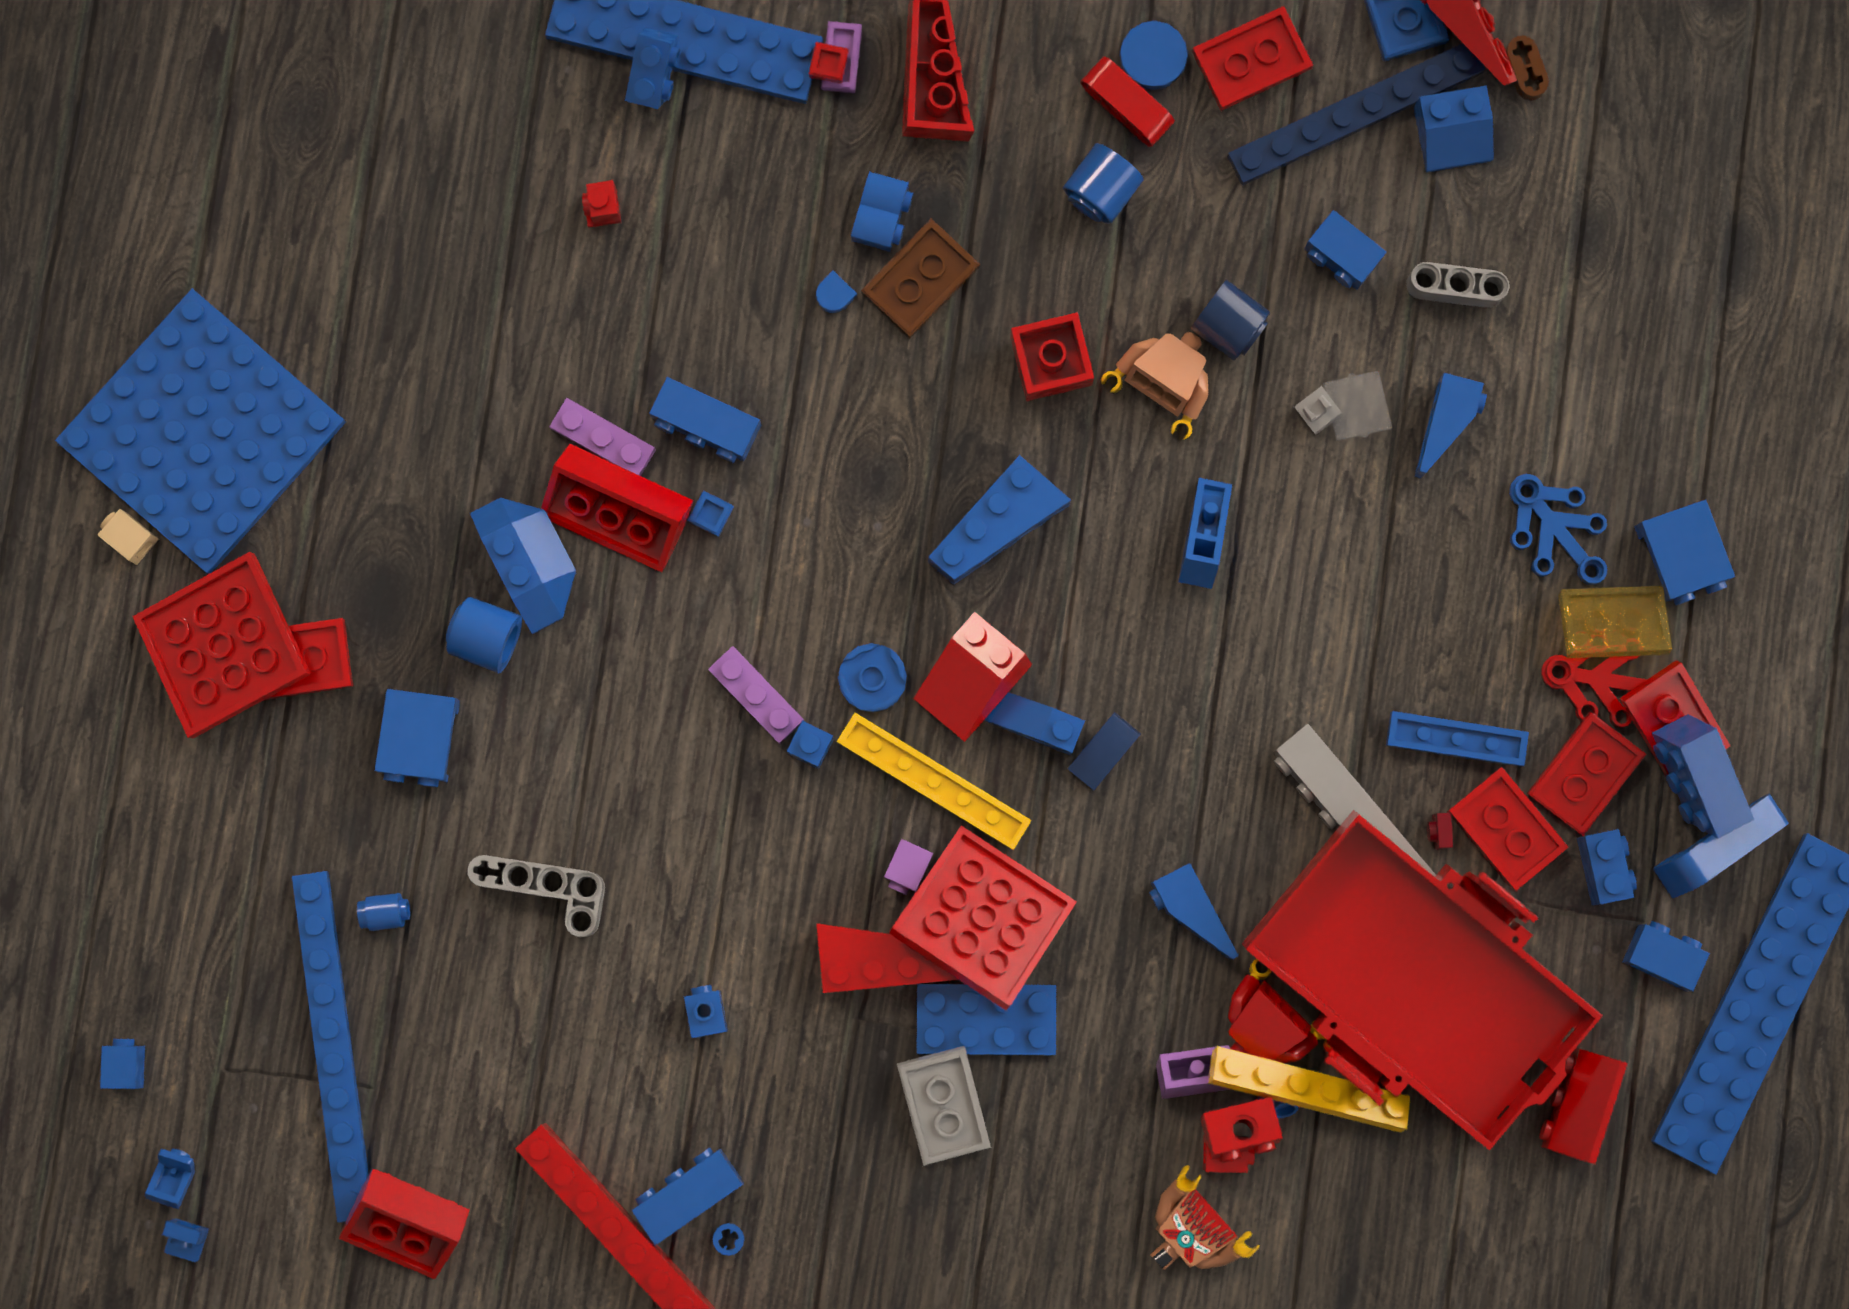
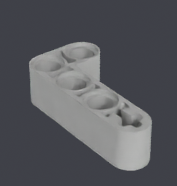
M487 855L477 856L469 863L468 876L474 884L486 888L568 900L565 916L567 930L577 937H589L597 931L605 893L604 881L598 874L585 870ZM486 862H488L489 868L503 871V884L499 885L501 877L491 875L486 876L485 881H483V876L477 873L478 868L484 867ZM518 867H524L528 873L527 882L522 886H515L511 880L512 872ZM558 872L562 877V886L559 890L550 892L545 886L546 877L550 873ZM591 877L597 884L596 892L590 897H584L579 891L580 882L585 878ZM587 912L591 918V925L587 930L580 932L575 928L573 920L578 913Z

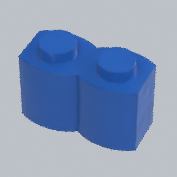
M869 172L853 225L851 241L891 252L893 244H900L904 225L899 224L902 211L909 212L913 193L908 192L909 182Z

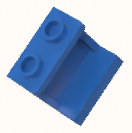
M1707 500L1642 521L1635 526L1638 538H1644L1665 592V595L1661 596L1664 603L1674 600L1676 606L1695 599L1693 593L1702 589H1706L1707 594L1727 588L1725 581L1735 577Z
M387 689L375 771L384 774L383 780L404 783L405 777L418 778V785L438 787L439 781L448 782L447 766L454 718L455 714L459 713L460 700L453 697Z

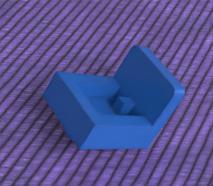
M160 1149L158 1153L159 1163L146 1189L145 1198L179 1209L195 1174L194 1160L187 1153L178 1149H171L170 1151Z

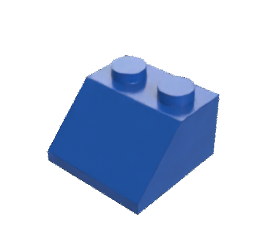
M1487 86L1419 97L1414 106V113L1426 173L1493 161V116Z

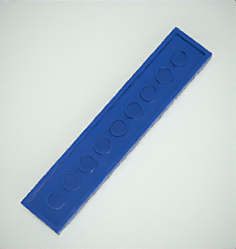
M1808 833L1803 835L1651 1142L1712 1174H1717L1849 908V854Z

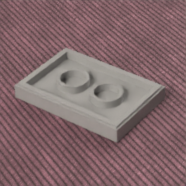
M965 1046L897 1063L923 1165L991 1148Z

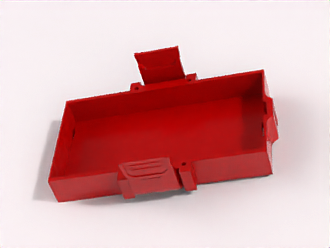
M1354 810L1242 943L1249 953L1321 1011L1312 1025L1317 1032L1326 1038L1323 1047L1328 1053L1324 1059L1327 1064L1335 1067L1336 1071L1364 1094L1371 1097L1378 1106H1381L1384 1102L1381 1098L1384 1092L1378 1086L1379 1079L1384 1087L1396 1097L1399 1096L1408 1084L1411 1085L1489 1151L1524 1109L1533 1104L1542 1105L1567 1076L1565 1063L1569 1055L1603 1016L1522 949L1533 934L1514 919L1518 918L1524 923L1531 920L1534 923L1538 917L1495 881L1490 879L1487 874L1481 871L1476 876L1469 871L1461 876L1452 867L1445 864L1438 874L1434 876ZM1572 1028H1574V1030H1573V1031L1571 1032V1034L1566 1038V1040H1565L1564 1042H1562V1040L1564 1039V1037L1570 1032V1030H1571ZM1539 1058L1547 1065V1068L1530 1087L1521 1078ZM1509 1105L1508 1109L1503 1113V1115L1499 1119H1497V1117L1506 1108V1106Z

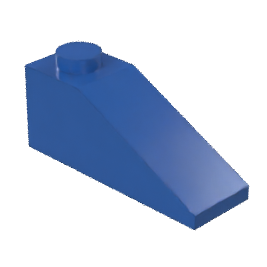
M1444 373L1439 378L1414 477L1422 478L1474 419L1476 413L1482 414L1487 394L1482 393L1484 383Z
M1203 478L1198 479L1178 582L1212 589L1220 563L1232 484Z
M1009 692L984 720L1070 756L1085 723V720Z
M1190 863L1151 883L1153 890L1149 894L1158 910L1164 908L1167 915L1229 960L1238 957L1229 936Z

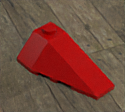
M1421 0L1424 5H1429L1430 9L1504 86L1517 81L1503 43L1499 38H1493L1492 32L1495 31L1494 25H1496L1493 16L1481 6L1480 0Z

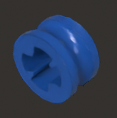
M723 1224L716 1229L713 1235L714 1247L723 1255L736 1254L744 1243L743 1232L735 1224ZM726 1229H731L730 1234L735 1231L739 1237L734 1241L735 1248L730 1250L726 1249L727 1245L722 1248L718 1241L723 1237L722 1231Z

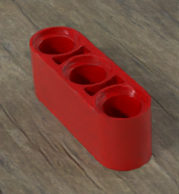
M1105 56L1080 81L1084 90L1149 147H1152L1175 123L1173 116L1111 59Z

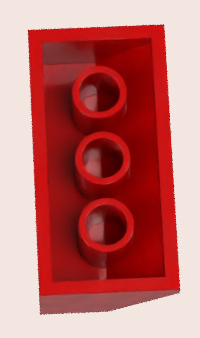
M569 444L554 464L541 509L546 511L551 522L659 572H663L685 527L694 500Z

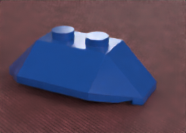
M499 498L471 512L470 515L479 536L531 633L534 634L563 619L576 575V569L546 511Z

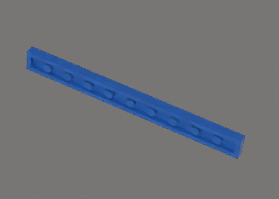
M323 871L292 876L335 1209L337 1223L347 1220L358 1194L369 1176L329 872Z

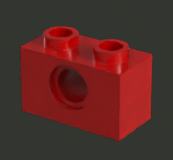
M1272 1097L1203 1113L1200 1118L1211 1159L1220 1158L1221 1163L1242 1158L1241 1152L1252 1149L1255 1150V1154L1273 1151L1276 1149L1275 1144L1279 1143L1283 1138ZM1238 1123L1246 1124L1251 1130V1138L1248 1140L1238 1139L1234 1135L1233 1126Z

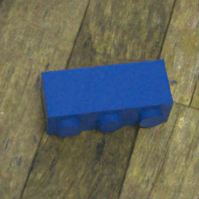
M669 377L666 378L649 413L652 420L656 421L654 424L656 428L669 434H673L674 430L687 435L685 441L702 449L705 444L717 449V456L732 463L735 462L736 458L743 462L745 461L762 426L760 419Z
M708 1148L693 1159L696 1166L685 1173L682 1168H679L664 1179L667 1183L666 1187L657 1193L653 1188H650L635 1199L638 1206L631 1211L654 1245L660 1243L744 1184L721 1148L715 1153L711 1148Z

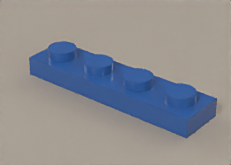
M1392 711L1390 712L1386 746L1523 767L1525 766L1529 732Z

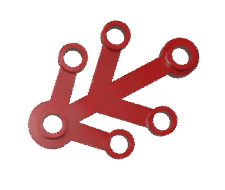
M1593 634L1588 637L1585 645L1568 657L1554 655L1543 663L1541 668L1543 681L1547 686L1553 689H1562L1576 707L1575 713L1580 721H1583L1585 718L1581 713L1584 705L1591 707L1593 714L1598 716V707L1594 702L1587 701L1575 682L1589 684L1609 711V719L1614 727L1623 728L1631 723V717L1610 688L1631 691L1647 679L1611 673L1625 662L1635 660L1641 655L1642 646L1637 640L1629 639L1624 641L1617 652L1592 670L1577 667L1590 656L1602 654L1607 650L1608 640L1602 634ZM1594 638L1601 640V650H1594L1592 648L1591 642ZM1627 644L1635 646L1636 654L1634 656H1629L1626 653L1625 647ZM1555 666L1563 669L1564 674L1561 679L1555 678L1552 674ZM1618 711L1626 714V721L1623 724L1619 723L1615 718Z

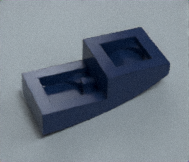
M1114 712L1067 769L1094 791L1141 733Z

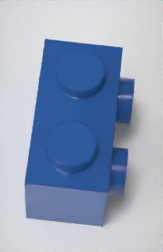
M644 28L638 34L625 101L658 109L665 101L670 100L674 83L670 80L672 68H676L680 55V48L676 47L678 35L650 28Z
M1619 829L1577 838L1591 905L1634 898L1633 890L1637 889L1636 878L1633 870H1628L1625 856H1629V847L1626 837L1624 835L1620 836Z

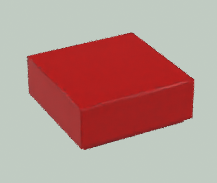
M816 42L809 69V77L842 84L849 49Z

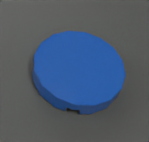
M1158 21L1141 23L1131 29L1123 40L1120 52L1122 70L1142 88L1151 90L1165 88L1177 80L1184 71L1188 55L1186 43L1179 31L1167 23Z
M873 643L858 646L849 652L840 666L838 676L841 693L848 703L861 711L873 713L887 710L898 702L905 691L907 679L904 663L897 653L890 648Z

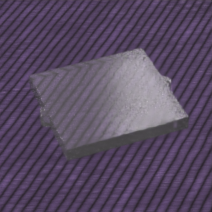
M1379 371L1357 376L1350 373L1347 378L1323 384L1327 394L1343 413L1342 416L1332 422L1337 441L1358 436L1365 439L1368 434L1392 429Z

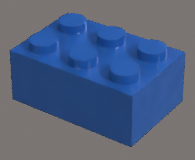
M1687 714L1652 732L1656 745L1653 746L1654 752L1659 761L1665 764L1669 774L1666 775L1667 783L1680 799L1681 805L1678 808L1686 823H1691L1698 827L1700 831L1707 832L1719 839L1754 820L1717 728Z

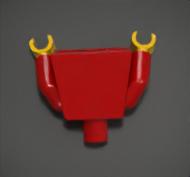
M1256 958L1250 965V975H1245L1232 994L1228 1019L1232 1026L1228 1033L1236 1042L1229 1049L1284 1064L1300 1061L1318 1045V1040L1326 1038L1317 1032L1313 1025H1310L1265 980L1260 984L1259 980L1267 978L1271 970L1268 968L1266 973H1259L1255 968L1259 961Z

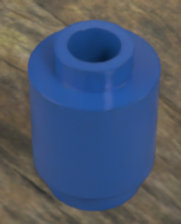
M400 893L369 896L365 898V901H358L357 917L360 928L377 931L404 927L405 920L410 919L408 899H402Z

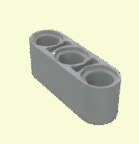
M1432 262L1418 264L1406 281L1407 290L1414 298L1485 308L1498 305L1508 294L1510 288L1509 281L1502 272ZM1425 274L1430 277L1432 286L1428 288L1421 287L1416 281V275ZM1450 279H1461L1465 284V291L1457 292L1453 290L1450 286ZM1484 283H1494L1499 289V295H1488L1484 290Z

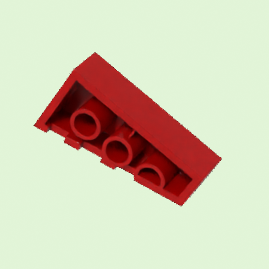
M910 0L908 4L902 136L969 142L975 132L973 121L970 118L969 101L964 88L961 73L962 67L956 49V37L948 0Z
M816 923L823 993L959 980L891 934Z

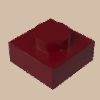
M1451 813L1433 814L1432 821L1427 822L1428 841L1433 842L1434 849H1449L1453 847Z

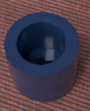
M1225 280L1190 329L1226 356L1236 360L1240 354L1245 355L1265 329L1268 324L1265 320L1269 316L1270 311L1228 280Z

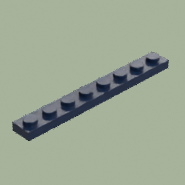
M1460 44L1229 152L1227 157L1243 186L1414 106L1421 96L1442 93L1483 74L1485 67L1464 44Z

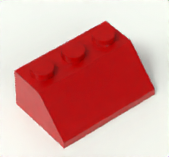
M1575 1048L1565 1063L1567 1076L1563 1079L1561 1087L1558 1086L1553 1091L1550 1105L1554 1109L1550 1120L1546 1119L1542 1125L1539 1136L1543 1140L1541 1147L1579 1161L1595 1164L1628 1063Z
M373 1168L358 1194L339 1239L436 1279L460 1241L470 1209L460 1206L454 1201L432 1194L421 1187L397 1179L389 1173Z

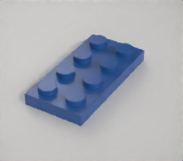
M917 984V1054H934L965 1046L966 1054L1056 1055V985H1023L1008 1010L1005 1011L966 984Z

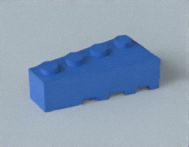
M1019 455L930 554L928 563L954 585L987 563L991 558L1015 544L1032 530L1040 527L1057 513L1065 510L1070 506L1071 499Z

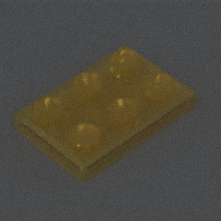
M1662 586L1561 589L1558 594L1567 658L1669 655L1672 651Z

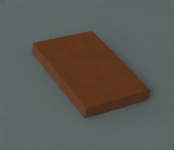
M930 219L861 290V293L908 338H911L980 267V263L934 220Z

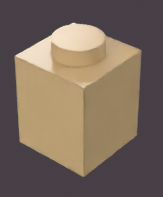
M121 509L116 513H110L103 520L100 526L102 530L98 533L100 538L128 561L136 565L159 540L137 520Z

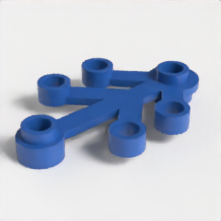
M1523 474L1515 478L1509 489L1511 500L1518 506L1516 530L1510 536L1512 547L1517 550H1524L1531 545L1533 538L1529 531L1532 510L1541 520L1537 558L1533 560L1531 565L1533 573L1539 577H1544L1553 571L1554 562L1551 558L1553 538L1555 537L1577 564L1578 577L1583 583L1595 585L1603 581L1608 570L1604 560L1596 556L1589 557L1566 527L1585 529L1591 535H1598L1607 527L1606 518L1599 513L1588 516L1555 512L1545 503V501L1564 502L1567 507L1575 509L1584 503L1586 498L1585 492L1579 487L1563 489L1543 486L1541 480L1531 474ZM1522 486H1528L1531 489V497L1526 498L1522 496L1520 491ZM1570 492H1576L1579 495L1580 500L1578 503H1572L1569 500ZM1596 518L1601 522L1600 530H1594L1590 526L1591 519ZM1518 533L1526 536L1527 543L1525 545H1520L1516 542V535ZM1539 560H1544L1548 563V570L1546 572L1538 569L1537 563ZM1587 566H1593L1596 569V576L1594 578L1586 575L1585 569Z

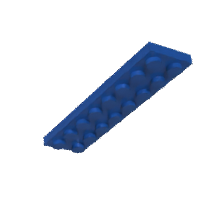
M554 0L545 33L546 39L633 60L637 36L644 28L678 35L676 47L680 48V55L676 68H672L673 71L803 104L807 103L813 78L809 77V69L815 43H823V37L679 0Z

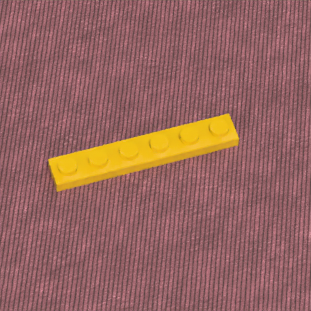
M857 713L853 714L837 740L838 744L1014 850L1032 821Z
M1219 1046L1212 1050L1209 1084L1264 1098L1272 1097V1100L1400 1133L1407 1130L1410 1096L1399 1094L1396 1097L1390 1091L1381 1089L1384 1092L1381 1095L1384 1102L1381 1106H1378L1371 1097L1364 1094L1349 1080Z

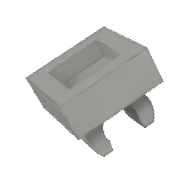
M1322 386L1294 406L1315 435L1343 415Z

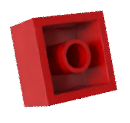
M1078 312L1011 328L1010 339L1026 401L1093 385L1094 374Z

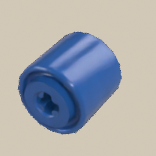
M1096 143L1065 183L1063 190L1068 196V200L1083 214L1097 222L1102 221L1110 224L1115 220L1144 179L1140 172L1121 155L1102 144Z
M468 597L457 607L449 623L446 634L447 653L496 673H501L515 650L522 627V616L474 597Z

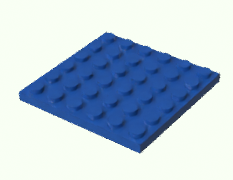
M192 288L55 441L201 569L210 574L342 428L346 421Z

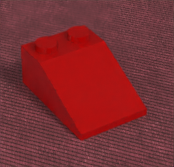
M974 612L951 638L913 699L965 742L1028 671L1032 663L1021 649Z

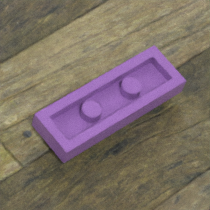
M568 398L565 399L549 426L551 430L595 455L640 476L656 451L655 447Z
M734 646L708 669L779 744L801 724L802 720L804 721Z

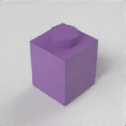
M901 839L884 876L885 879L890 880L888 887L907 895L909 889L916 892L933 853Z

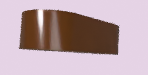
M1524 35L1517 36L1509 42L1505 49L1517 79L1513 83L1519 96L1529 101L1537 100L1548 88V75L1534 40ZM1517 45L1522 50L1527 49L1529 51L1525 56L1526 65H1524L1520 55L1514 56L1513 54ZM1527 71H1529L1533 81L1539 80L1540 82L1536 91L1531 86L1526 87L1524 85L1528 80Z

